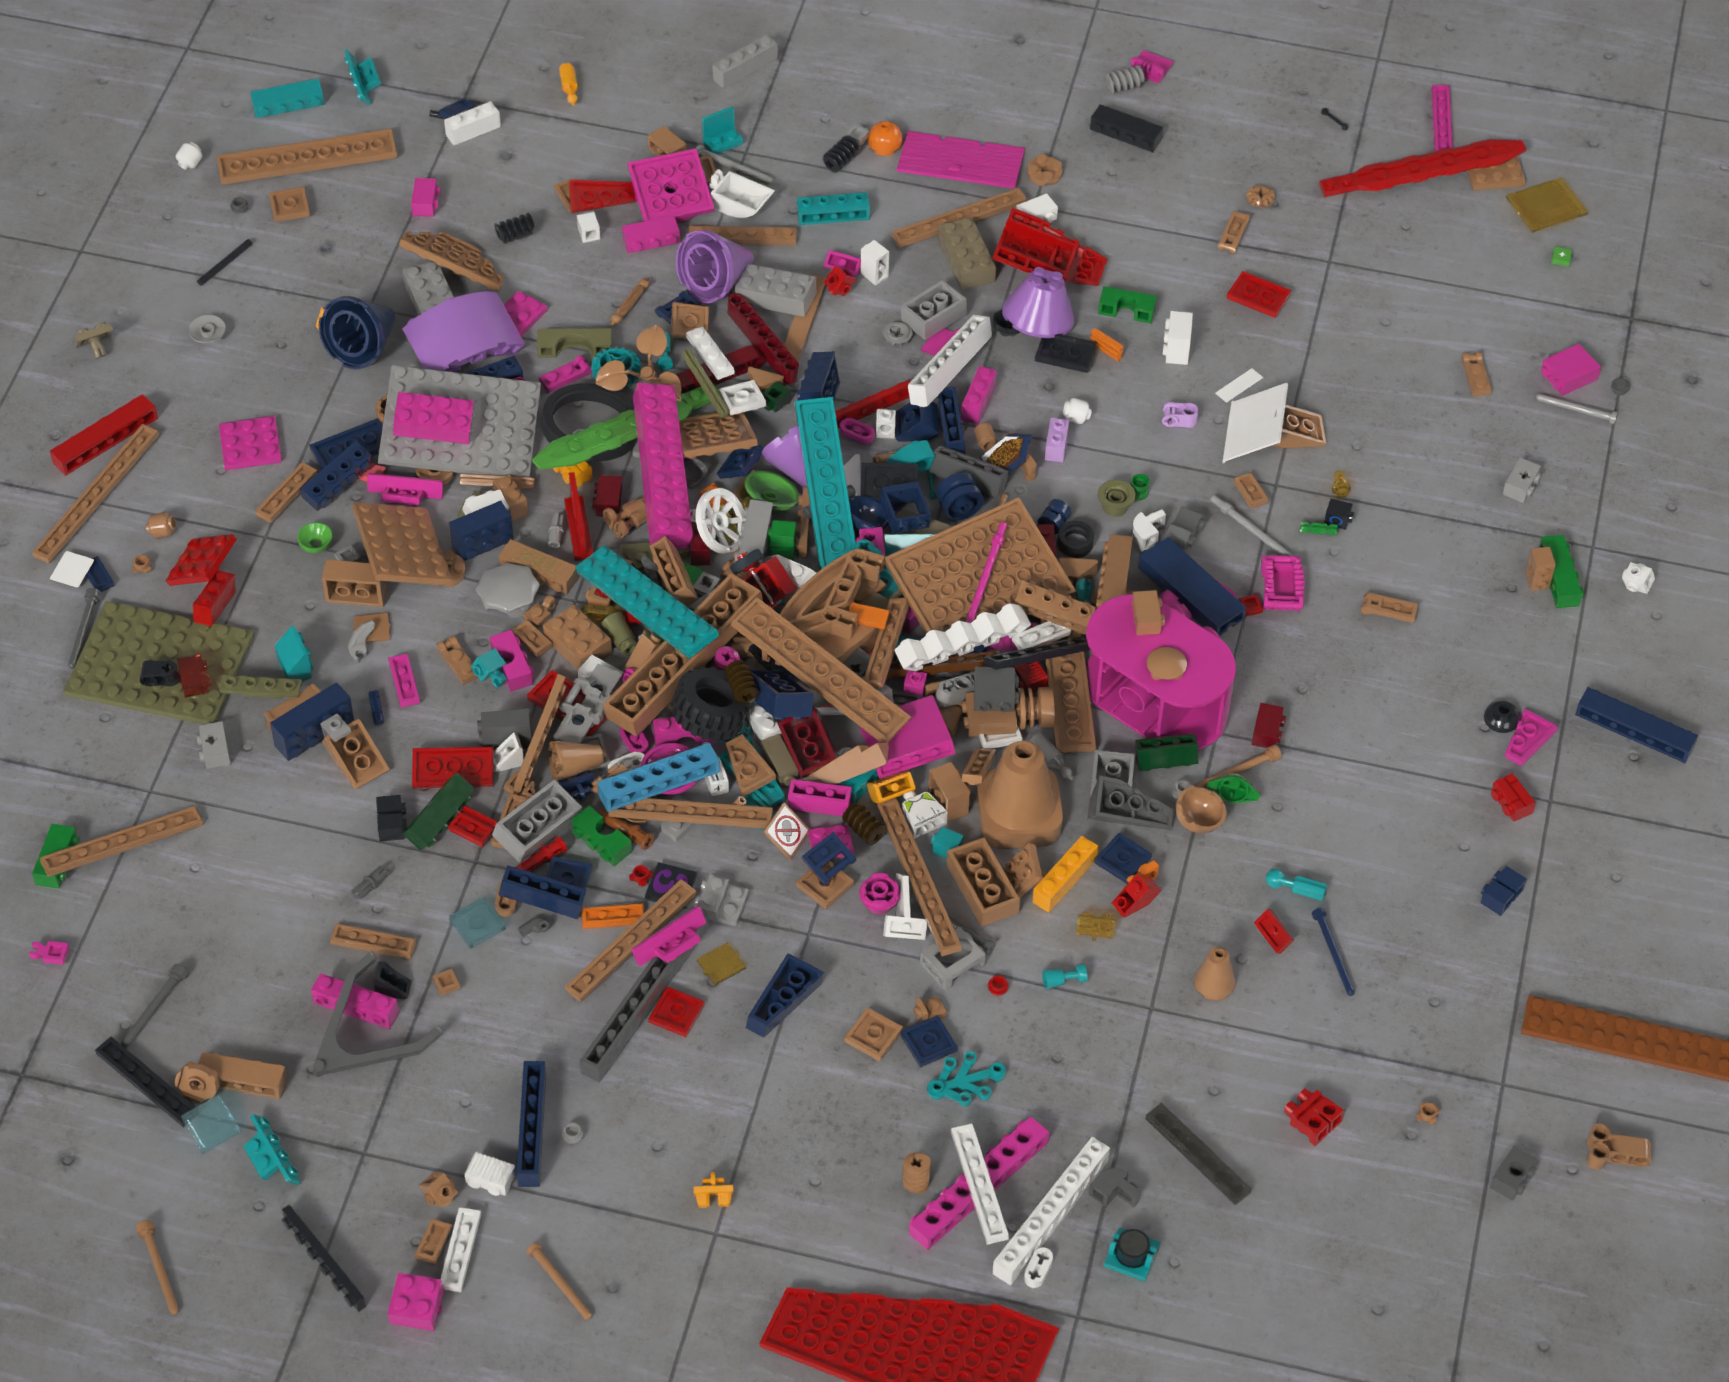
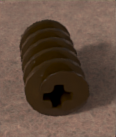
M736 660L728 664L725 668V674L735 700L740 703L755 701L759 697L760 692L757 689L758 687L750 667L742 660Z
M850 805L843 813V821L860 838H863L866 844L869 846L876 844L884 835L886 827L884 825L881 826V822L876 820V817L871 815L869 810H865L866 807L864 805Z

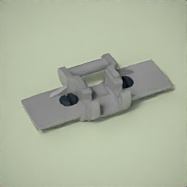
M597 664L587 681L576 678L573 682L574 686L566 699L558 706L562 712L567 714L555 732L553 739L582 743L589 729L595 724H600L605 716L603 704L611 696V693L622 677V673ZM580 689H582L583 694L586 695L582 704L576 703L575 706H572V702Z

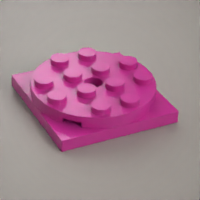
M697 149L627 163L643 221L674 216L676 222L681 223L694 216L714 212V205ZM672 188L675 192L667 193L666 190Z

